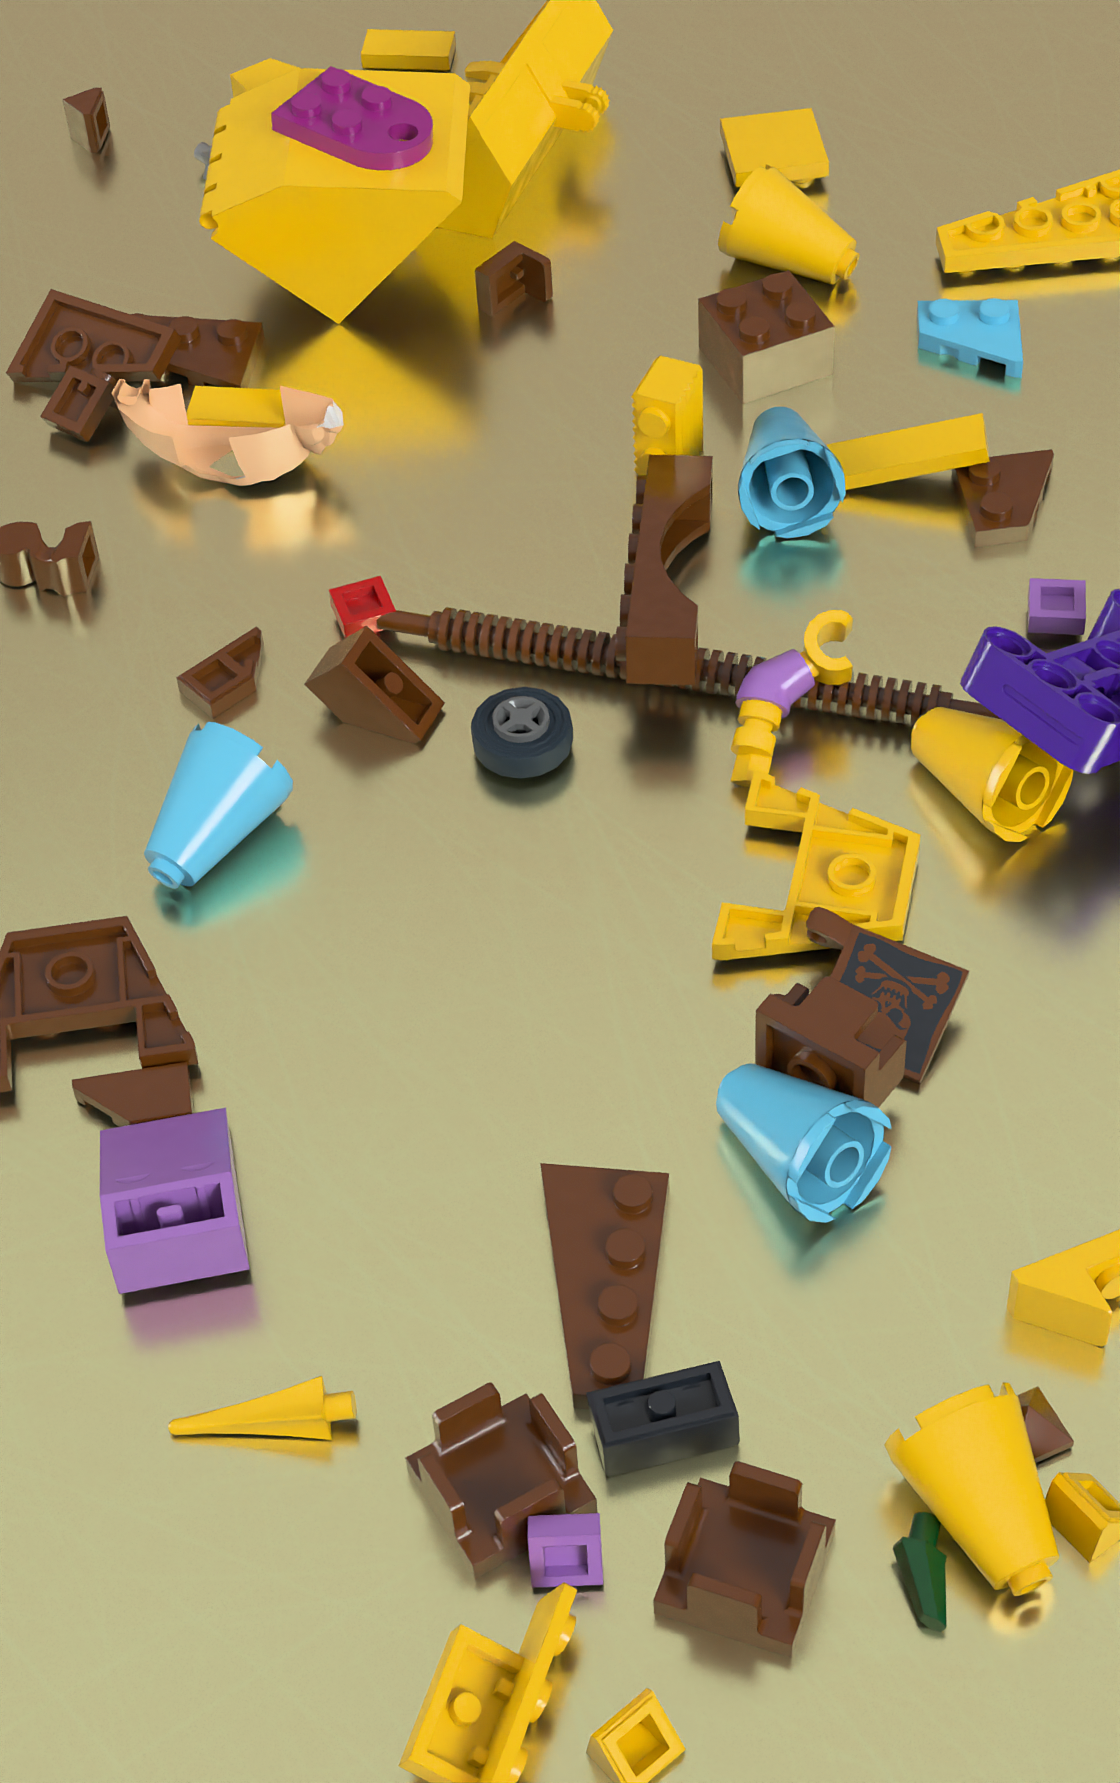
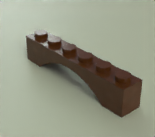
M649 455L647 475H637L636 504H633L632 533H629L628 563H625L624 594H621L620 626H617L615 642L616 661H626V684L695 686L698 661V605L677 588L668 577L666 570L681 550L691 541L710 530L713 503V456Z

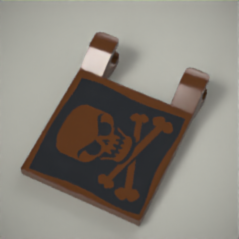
M815 907L810 912L806 921L807 937L810 941L821 946L842 950L830 977L878 1003L877 1016L857 1040L878 1052L882 1050L893 1035L906 1040L903 1078L920 1085L968 979L969 970L853 925L825 908ZM779 993L774 994V996L780 999L785 997V995Z

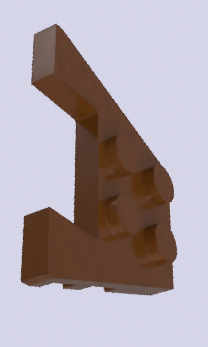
M128 916L7 932L0 949V1092L12 1091V1039L136 1021L138 1052L142 1069L187 1062L188 1065L198 1064L195 1042L190 1032L186 1031L170 995L165 992L157 977L156 969Z

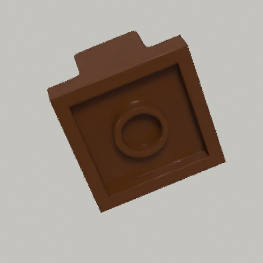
M829 976L824 977L810 994L809 988L800 983H796L783 999L770 993L756 1009L755 1064L866 1100L878 1108L904 1076L907 1041L897 1035H893L880 1052L857 1040L858 1037L878 1014V1003Z
M492 1382L487 1383L436 1410L432 1414L435 1433L434 1442L405 1457L408 1473L474 1579L483 1576L529 1550L528 1516L598 1512L597 1498L578 1469L575 1441L542 1393L531 1399L526 1393L501 1406L500 1393Z
M735 1461L729 1475V1486L701 1477L698 1485L687 1482L665 1538V1570L653 1599L654 1614L792 1658L835 1535L836 1519L807 1511L802 1507L803 1484L798 1479L740 1461Z

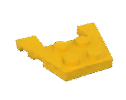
M754 771L745 806V825L802 832L801 842L785 910L722 902L712 941V959L722 961L830 949L810 941L807 937L806 921L810 912L815 907L825 908L853 925L893 941H902L920 851L921 835L855 808H852L847 814L820 803V795L802 787L797 793L775 785L774 776Z

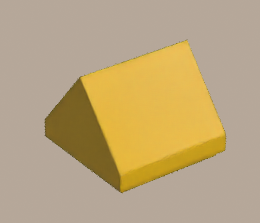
M1058 1472L1051 1481L1045 1498L1050 1522L1091 1563L1120 1540V1503L1091 1474Z
M646 1688L590 1736L586 1753L614 1783H648L686 1749L654 1692Z

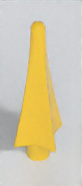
M319 1376L284 1390L236 1405L174 1419L169 1422L168 1429L173 1435L256 1434L332 1440L331 1421L356 1418V1399L353 1391L327 1394L323 1377Z

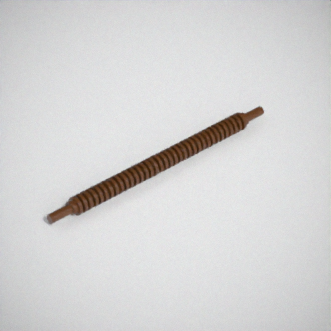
M446 607L443 612L433 611L431 615L396 610V612L388 613L377 619L378 629L428 637L429 643L438 644L439 650L450 651L452 649L453 652L462 654L466 651L468 655L474 656L480 653L481 657L491 658L494 655V658L499 660H505L508 657L509 661L518 663L522 659L523 664L533 665L536 662L537 666L547 667L550 663V667L554 669H561L564 664L565 670L575 672L578 666L579 673L589 674L592 669L593 675L603 676L606 671L607 677L617 678L620 673L621 679L626 680V661H616V634H613L611 638L610 633L600 631L596 635L595 630L585 629L582 633V629L571 627L568 631V627L563 625H557L554 628V625L550 623L540 625V622L531 620L526 623L525 619L515 618L513 621L511 617L501 616L499 619L498 615L487 614L486 616L481 612H473L471 614L470 611L462 609L457 612L456 608ZM699 647L695 686L692 685V691L702 692L706 684L707 693L717 694L720 687L721 696L731 697L735 687L736 698L742 681L752 666L766 661L767 658L757 656L753 665L752 655L742 654L738 665V653L728 652L724 661L723 651L713 650L710 657L708 648ZM853 671L851 681L841 685H827L815 680L814 687L793 703V707L803 708L806 698H808V710L817 711L822 700V712L832 713L835 703H837V714L845 716L848 713L849 706L852 705L851 715L857 718H861L864 707H866V719L876 720L878 711L881 710V721L888 723L891 722L893 712H896V724L901 725L906 724L909 714L911 715V726H914L922 715L936 707L1001 719L981 703L953 699V693L942 691V685L933 684L930 695H927V683L918 682L914 693L912 692L913 683L910 680L903 679L900 690H897L898 678L888 677L886 686L883 688V676L873 675L871 685H868V674L859 673L856 683H854ZM664 685V686H666V687H672V688H673L675 685ZM677 685L678 689L688 690L690 685Z

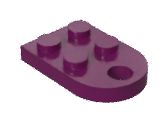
M332 66L271 113L273 131L352 165L370 170H395L411 166L422 160L430 152L433 145V120L424 106L412 99L392 92L384 86H378L349 74L345 70Z

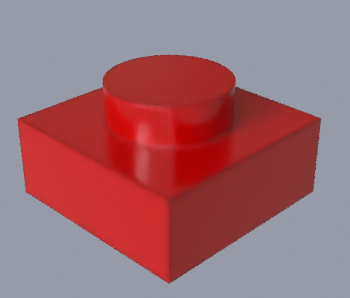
M381 576L329 589L331 607L344 638L365 626H368L374 633L384 631L377 628V619L388 613L396 612Z

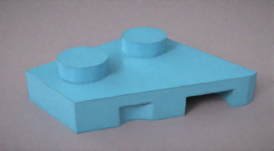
M997 298L987 300L938 299L935 301L917 302L919 349L939 355H951L958 361L975 366L979 364L982 357L1005 364V375L1022 378L1023 353L1018 300H1001Z

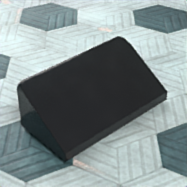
M720 1361L586 1393L602 1464L607 1476H616L734 1447L740 1442L739 1415Z

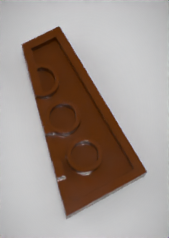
M540 1163L573 1408L589 1410L586 1397L587 1392L646 1378L670 1188L669 1173Z

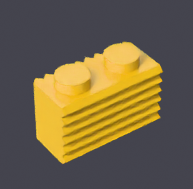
M660 355L654 360L631 396L634 399L632 406L635 408L632 412L635 416L632 420L635 424L632 429L635 432L633 447L636 449L633 453L636 456L633 462L636 464L634 471L638 475H647L649 455L699 456V452L703 451V369L697 364Z

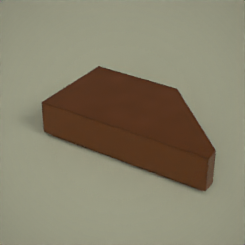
M257 626L176 677L179 691L212 719L256 692L264 646L262 631Z
M187 1062L72 1079V1088L76 1100L84 1105L91 1104L112 1117L113 1123L120 1127L194 1113L191 1077Z

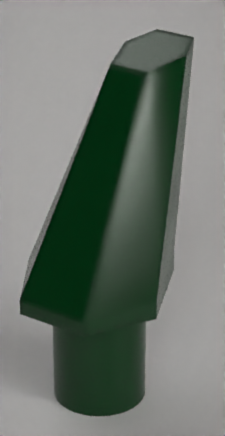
M917 1512L913 1515L909 1536L902 1537L893 1545V1552L918 1619L928 1628L942 1632L947 1628L945 1572L947 1556L936 1548L941 1522L934 1514Z

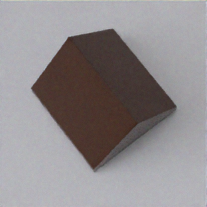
M95 87L63 99L70 138L90 153H98L110 128L104 91H102V88Z

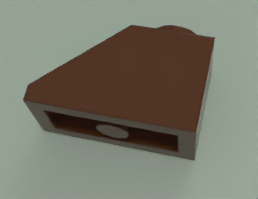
M368 626L331 646L304 683L343 723L413 744L421 741L445 704Z

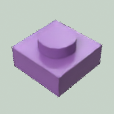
M1030 578L1028 589V633L1084 635L1086 623V580Z
M600 1513L528 1516V1548L532 1588L557 1587L563 1582L570 1586L603 1585Z

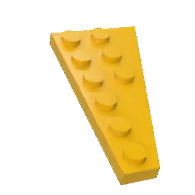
M1120 169L1056 189L1055 198L1037 203L1038 201L1031 197L1018 201L1016 210L1002 215L987 211L937 227L936 246L944 273H968L982 269L1018 268L1024 265L1063 264L1076 260L1114 259L1119 257Z

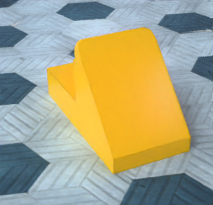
M1120 1229L1012 1271L1007 1309L1012 1318L1095 1346L1103 1347L1107 1345L1112 1311L1105 1299H1113L1120 1296Z

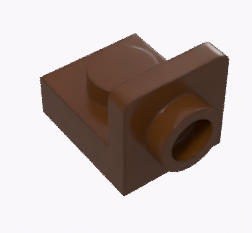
M70 365L40 417L49 426L88 443L108 407L119 410L112 395L117 381L99 369L92 368L90 373H87Z

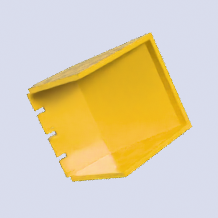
M298 68L231 98L230 104L222 107L217 112L199 218L201 226L206 229H215L211 234V240L340 324L462 203L470 84L455 73L345 70L349 74L378 86H384L392 92L418 102L430 113L433 120V145L430 152L419 162L395 170L361 168L272 130L271 113L327 69Z

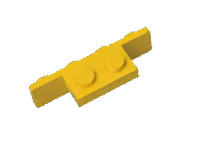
M563 1582L539 1600L518 1654L462 1624L451 1631L398 1766L430 1783H516L524 1769L528 1756V1750L521 1746L529 1722L534 1723L539 1718L552 1691V1682L546 1679L553 1656L560 1655L564 1650L575 1628L576 1616L569 1612L577 1589Z

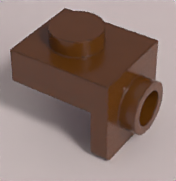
M516 241L507 245L475 269L478 309L492 317L524 293L542 302H546L553 297L550 259Z

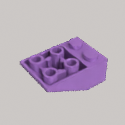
M226 1107L100 1130V1204L105 1250L119 1294L250 1269Z

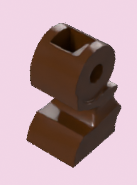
M91 521L79 522L65 528L63 539L56 547H48L45 544L37 523L14 522L0 527V581L9 586H24L36 581L40 591L52 589L63 597L73 593L87 592L99 559Z

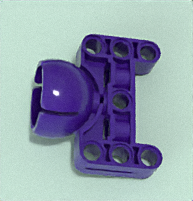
M1120 589L1111 591L1086 641L1045 653L1026 638L1009 629L997 626L987 627L984 629L960 681L963 690L1061 764L1081 773H1097L1102 767L1120 761Z

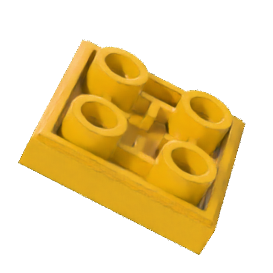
M812 108L720 118V134L735 187H741L757 167L762 166L765 168L766 164L776 168L788 180L795 183H807L814 178L829 176V160Z

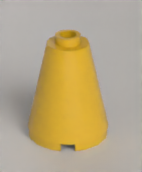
M766 164L765 168L759 166L748 176L730 207L737 210L732 225L723 221L718 239L719 251L732 258L780 271L789 270L792 274L832 285L840 278L847 280L856 268L860 254L855 251L856 240L776 168Z
M936 707L922 715L912 729L911 750L913 755L989 832L1004 841L1021 842L1029 838L1021 833L1033 824L1044 828L1053 819L1066 798L1072 782L1073 770L1061 764L1002 719Z
M1002 1382L999 1396L996 1397L989 1384L952 1396L915 1416L921 1430L908 1439L904 1440L899 1428L889 1436L884 1446L892 1463L995 1590L1010 1587L1014 1596H1020L1043 1586L1053 1578L1049 1567L1056 1563L1060 1557L1019 1398L1015 1395L1010 1383Z

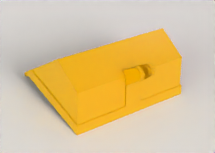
M547 0L500 62L475 61L467 65L465 68L466 77L486 80V83L467 82L470 84L469 101L472 103L469 105L462 203L437 226L438 228L493 238L563 129L589 132L597 125L599 115L606 111L610 99H608L609 95L606 94V90H602V87L599 88L597 85L595 87L592 85L613 29L596 0Z

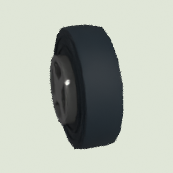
M531 687L505 689L489 696L477 707L471 722L472 742L477 758L487 769L501 776L513 778L540 776L555 769L568 756L574 738L571 715L561 699L543 689Z

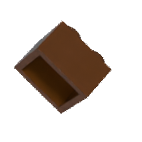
M789 270L771 274L765 278L737 287L727 288L698 299L699 348L742 404L833 375L835 326Z

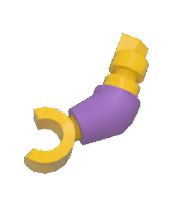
M829 610L818 614L807 626L804 634V650L801 653L791 649L753 666L743 679L735 701L737 707L740 708L738 722L743 726L736 728L731 745V751L737 756L730 782L750 787L754 771L769 773L776 743V737L771 732L779 729L781 718L787 717L790 706L814 687L815 680L827 685H841L851 681L853 666L846 656L830 658L820 650L824 643L830 641L843 642L850 634L853 618L843 610Z

